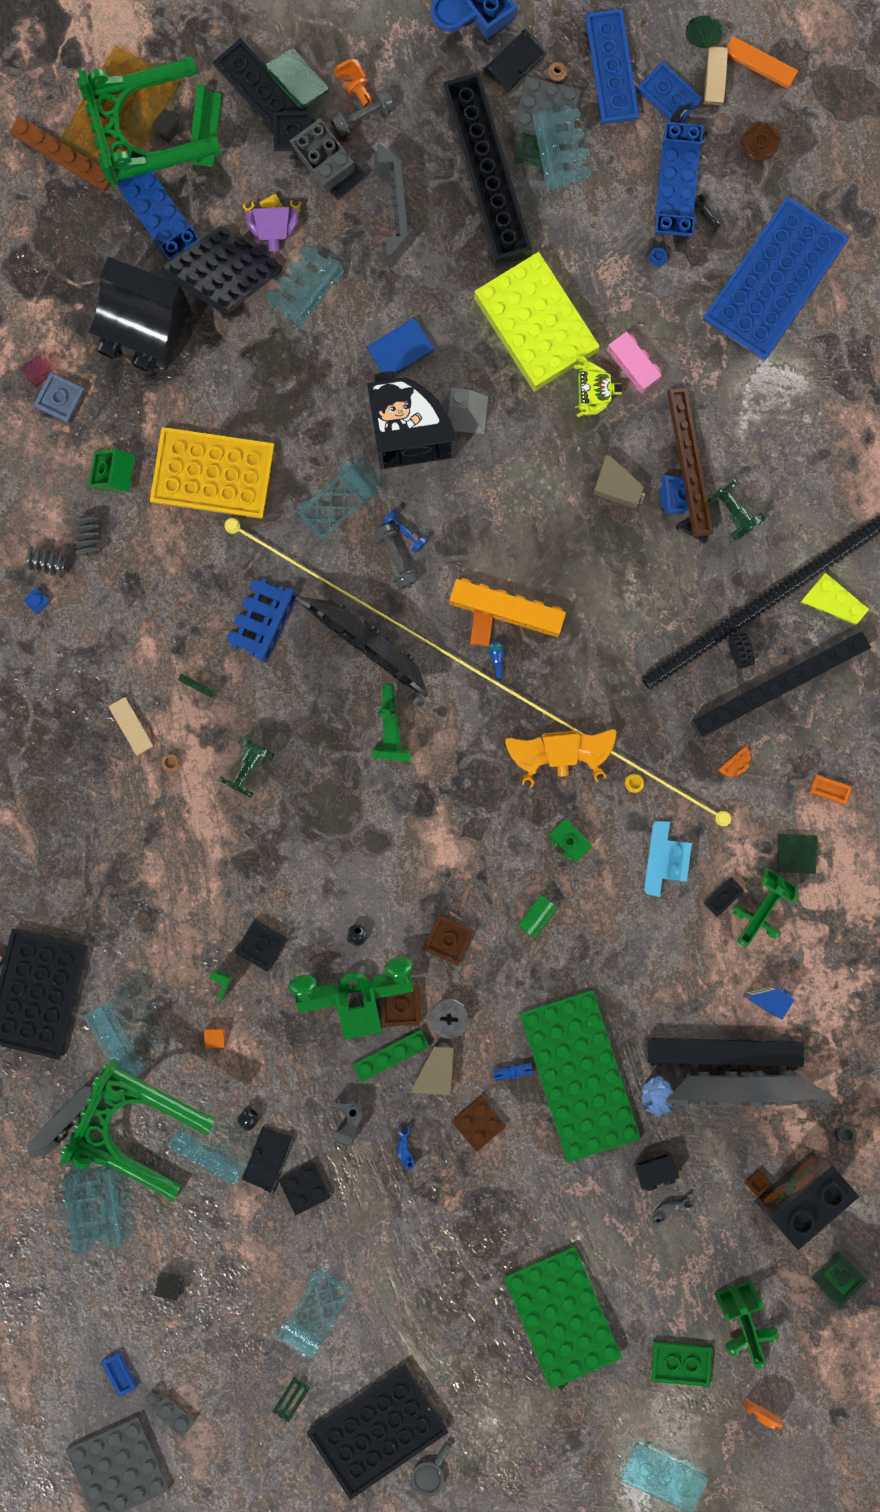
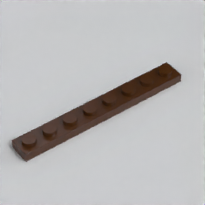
M687 388L669 389L667 396L693 536L711 535L714 532Z

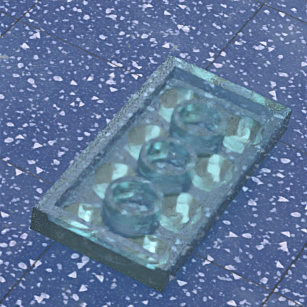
M636 1442L620 1480L681 1510L694 1512L708 1481V1475Z

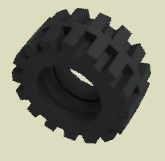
M742 632L730 636L728 640L729 648L736 667L742 669L754 665L755 656L748 635Z

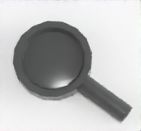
M446 1442L434 1461L423 1460L413 1468L411 1484L418 1494L433 1496L442 1489L444 1472L440 1465L452 1448L449 1443Z

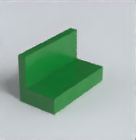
M217 969L212 971L209 979L223 985L217 997V1000L221 1001L225 999L234 977Z

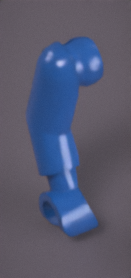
M407 1125V1131L402 1133L399 1126L400 1139H398L397 1155L403 1166L411 1170L415 1167V1160L407 1148V1136L410 1133V1128Z

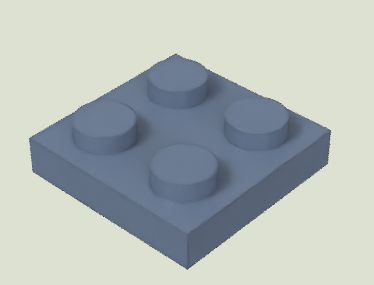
M50 372L33 406L69 424L86 390Z

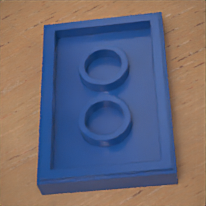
M663 61L637 87V91L669 121L677 109L683 106H691L692 109L683 114L681 118L682 123L704 99Z
M415 318L366 347L381 372L394 371L397 373L434 351L432 344Z

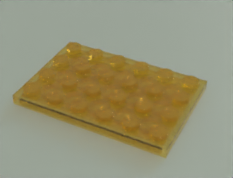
M115 45L101 69L105 70L107 76L110 77L123 76L150 69L154 66ZM180 80L141 89L133 93L125 101L120 112L119 124L123 136L131 145L140 150L143 149L181 84ZM121 93L115 94L114 96L118 99ZM82 100L59 141L100 165L98 154L101 153V149H97L94 137H97V134L92 132L89 121L93 120L92 116L88 117L85 105L88 102L87 100ZM106 101L102 104V110L106 112L111 111L115 104L111 101ZM100 116L103 127L107 126L110 119ZM106 137L110 149V146L116 140L111 137ZM119 148L115 151V153L120 151L128 152L125 148Z

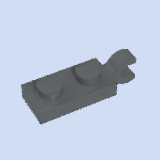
M151 1390L145 1399L150 1405L155 1406L152 1412L180 1437H183L196 1421L167 1395L162 1399L156 1392Z

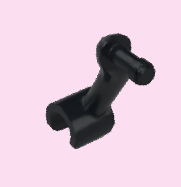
M699 194L698 199L702 200L703 203L695 201V207L701 208L707 219L714 224L711 233L714 234L721 223L705 206V195Z

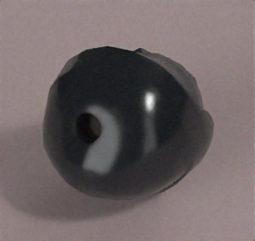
M361 924L352 925L348 929L347 941L353 946H361L365 943L367 938L365 927Z
M249 1107L243 1109V1112L237 1117V1122L245 1131L252 1130L259 1121L257 1112Z

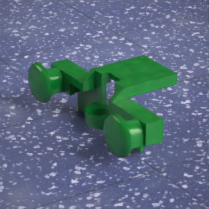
M396 957L385 965L386 974L372 976L373 981H369L361 973H349L340 979L339 987L335 988V984L316 987L317 981L314 977L299 975L290 981L288 989L290 993L296 995L298 1013L337 1006L344 1040L382 1033L376 999L414 992L410 973L413 970V963L406 957ZM350 981H357L356 984H349ZM362 991L364 1005L349 1008L348 993Z

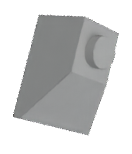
M451 388L448 416L455 432L485 434L488 396L468 389Z

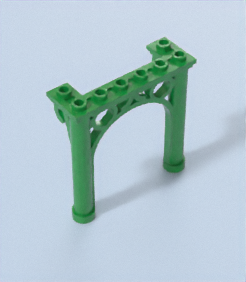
M192 55L180 61L123 76L108 77L107 72L103 69L93 70L87 75L86 70L78 69L80 77L76 78L83 100L88 102L85 108L88 117L92 116L93 121H89L92 132L97 134V137H94L96 147L101 149V153L98 154L100 166L106 182L110 181L112 189L116 188L120 180L212 155L214 157L221 155L216 136L162 151L148 152L131 145L120 130L119 117L122 106L133 93L148 87L198 75ZM121 93L118 99L114 96L115 94ZM106 101H111L115 106L111 111L106 112L102 110V104ZM100 116L110 119L107 126L103 127ZM106 137H111L116 140L112 143L110 149ZM119 148H125L126 150H128V152L120 151L115 153V151Z
M112 1059L109 1065L104 1064L99 1073L101 1077L97 1075L91 1085L94 1090L86 1101L89 1105H85L80 1114L83 1118L77 1121L74 1127L76 1133L73 1132L67 1142L69 1145L65 1144L60 1152L62 1158L59 1164H68L71 1160L74 1167L82 1170L87 1169L91 1162L108 1166L165 1196L166 1200L173 1203L182 1185L123 1154L112 1139L110 1131L111 1118L119 1108L133 1103L146 1104L207 1136L216 1117L210 1114L207 1116L117 1068L116 1060ZM102 1098L108 1104L107 1106L100 1105ZM94 1115L99 1118L100 1122H92ZM93 1129L99 1130L103 1138L94 1137L91 1131Z

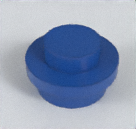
M654 248L649 254V261L655 267L665 265L668 260V254L663 248Z

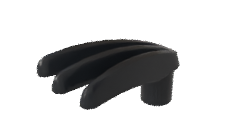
M682 522L676 525L677 531H684L703 543L707 542L701 536H693L690 522Z

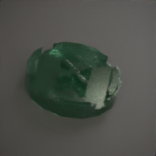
M710 16L692 18L685 30L688 42L699 48H710L717 45L723 35L722 24L717 19H710Z

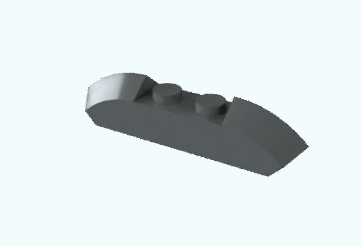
M91 1085L84 1086L28 1143L30 1158L48 1154L60 1145L57 1137L61 1139L69 1131L67 1127L71 1123L75 1125L82 1118L80 1113L85 1105H89L86 1101L94 1090Z

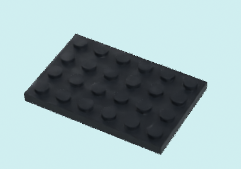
M219 226L162 267L161 273L222 314L227 315L278 275L283 266L275 259L262 253L260 249L247 243L245 239L232 233L228 228Z
M12 928L0 974V1046L56 1060L61 1059L88 950L87 945Z
M405 1364L307 1431V1435L350 1500L448 1433L447 1427Z

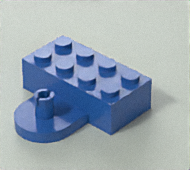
M434 0L431 5V19L440 30L454 32L473 21L486 39L517 17V6L512 0Z

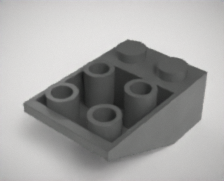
M320 118L290 140L291 145L324 193H327L355 172L353 160Z

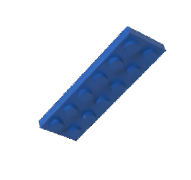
M623 9L586 13L585 21L601 125L638 120L639 112Z

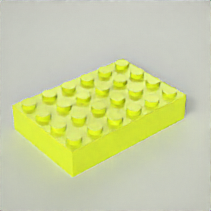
M539 252L474 291L475 301L534 392L574 368V365H579V361L575 360V358L582 356L587 360L598 353L599 344Z

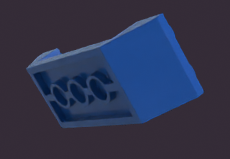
M666 122L656 202L655 233L693 237L699 152L702 145L704 125Z
M153 172L118 181L117 187L169 262L200 240Z

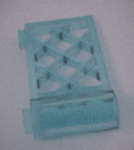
M345 462L339 468L341 470L340 473L309 502L305 500L297 507L299 509L297 512L299 516L322 541L378 492L377 487L354 462ZM338 481L344 485L343 493H333V486ZM346 488L351 494H346ZM323 495L330 496V505L319 506V498ZM333 496H343V507L332 506ZM346 496L355 497L358 503L354 507H346ZM308 508H316L315 519H307L303 513ZM319 509H329V520L318 519ZM332 509L343 510L342 518L332 520ZM318 522H329L328 530L322 535L318 531Z
M320 1270L317 1273L312 1272L307 1281L310 1283L309 1287L286 1325L282 1323L276 1333L279 1335V1341L310 1360L316 1354L321 1342L352 1291ZM319 1276L327 1280L329 1288L317 1290L316 1281ZM341 1288L346 1292L342 1299L334 1301L333 1289ZM330 1291L332 1302L321 1304L318 1293ZM316 1294L318 1305L307 1308L306 1298ZM333 1304V1315L324 1318L321 1307ZM319 1308L322 1319L310 1322L308 1311ZM306 1311L308 1323L299 1324L294 1321L298 1313ZM323 1323L324 1330L321 1336L313 1333L312 1324Z

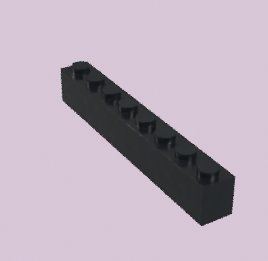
M646 1038V1062L651 1063L650 1066L661 1067L662 1063H670V1067H682V1064H689V1067L700 1068L701 1064H709V1068H720V1065H728V1068L739 1069L740 1065H747L748 1069H759V1066H767V1069L778 1070L779 1066H786L787 1070H798V1067H804V1043L800 1041Z

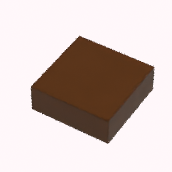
M758 1169L744 1182L758 1198L772 1186L770 1181Z

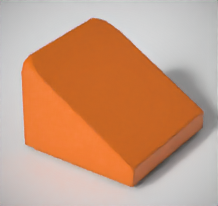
M204 1029L205 1049L225 1048V1029Z

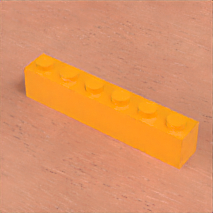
M465 578L456 579L449 605L472 612L477 609L486 615L493 614L495 619L558 638L566 612L562 611V608L557 606L550 608L544 606L543 602L536 600L533 602L527 601L521 595H515L514 597L501 589H497V591L491 590L485 584L475 585Z

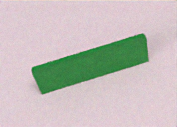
M197 84L191 142L213 136L217 137L222 95L217 92H207L205 85ZM212 155L190 162L191 165L213 167L215 157Z

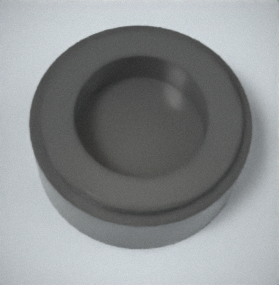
M843 1124L837 1128L835 1134L840 1143L849 1145L855 1141L856 1131L853 1127Z

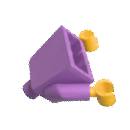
M291 200L290 207L255 208L253 202H251L252 206L250 208H246L244 203L243 208L247 226L254 236L259 237L260 240H268L269 251H280L279 239H287V236L293 233L298 224L301 201H299L298 206H294L293 200Z

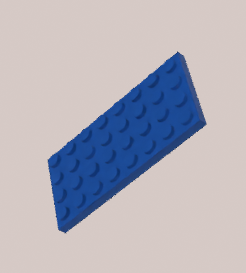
M787 196L702 320L765 361L850 237Z

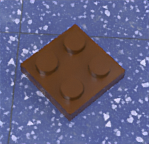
M439 915L423 950L458 966L474 930Z
M418 985L413 986L414 992L380 998L382 1027L420 1025Z
M482 1096L452 1120V1123L476 1152L506 1127Z

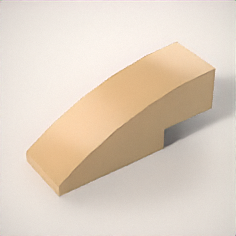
M708 47L703 104L722 105L724 103L728 48Z

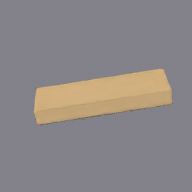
M126 697L108 706L136 756L154 747Z

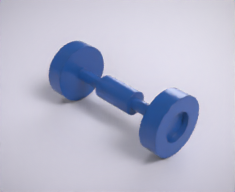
M393 509L384 518L382 523L387 525L393 522L407 539L410 538L415 543L411 551L416 554L424 547L428 539L424 536L419 540L415 539L412 536V532L405 525H401L395 520L399 512Z

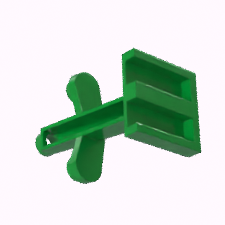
M383 683L382 705L379 712H377L379 717H383V743L379 747L374 746L372 758L410 762L412 750L401 748L394 684Z
M766 867L761 872V884L769 890L755 913L738 904H735L733 907V914L740 919H743V917L750 919L737 940L743 947L750 945L761 927L767 930L766 934L773 939L780 937L782 932L767 922L766 918L781 897L793 904L799 898L796 885Z
M749 1281L715 1293L716 1301L726 1322L738 1318L743 1332L742 1336L726 1343V1351L730 1355L736 1356L740 1354L742 1349L748 1347L754 1367L757 1369L763 1368L766 1362L759 1342H776L779 1333L775 1327L755 1331L750 1313L764 1309L752 1282Z

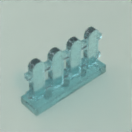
M570 106L564 107L565 111L553 113L551 109L547 110V114L546 110L533 114L547 191L567 187V183L579 181V184H583L585 179L591 176V169L589 167H582L581 160L587 157L588 152L583 147L578 148L577 141L584 137V132L582 129H575L574 121L580 118V112L577 109H571ZM568 123L569 130L557 132L556 125ZM571 142L572 150L560 151V144ZM575 162L576 169L564 171L563 164Z
M309 247L302 248L301 256L304 260L301 264L296 261L291 262L289 265L292 273L290 278L286 276L279 277L277 281L281 288L279 292L269 291L266 294V299L269 302L268 306L271 309L276 307L284 313L283 317L289 318L292 325L297 329L302 326L344 272L341 262L336 259L333 261L330 257L325 259L317 253L318 249L316 247L312 249ZM309 263L319 269L316 274L306 268ZM297 278L307 283L304 289L295 283ZM286 292L296 298L293 303L283 297Z
M180 1129L176 1131L174 1137L167 1144L168 1148L173 1152L186 1157L190 1162L198 1164L209 1173L217 1175L223 1181L234 1186L245 1169L242 1165Z

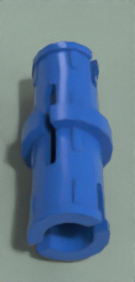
M531 1062L493 1069V1074L496 1082L510 1078L515 1080L516 1077L533 1075Z

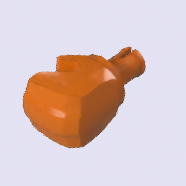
M356 59L346 60L334 68V74L338 80H350V82H343V89L348 90L350 95L356 94L363 107L373 103V98H371L365 88L368 84L367 77Z

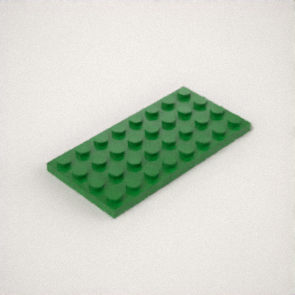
M593 990L519 1013L567 1163L640 1140L641 1137Z

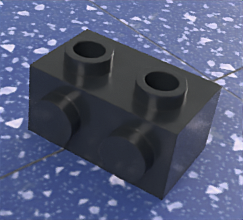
M671 1153L633 1164L642 1190L651 1191L656 1189L657 1185L663 1183L670 1185L675 1183L676 1179H679Z

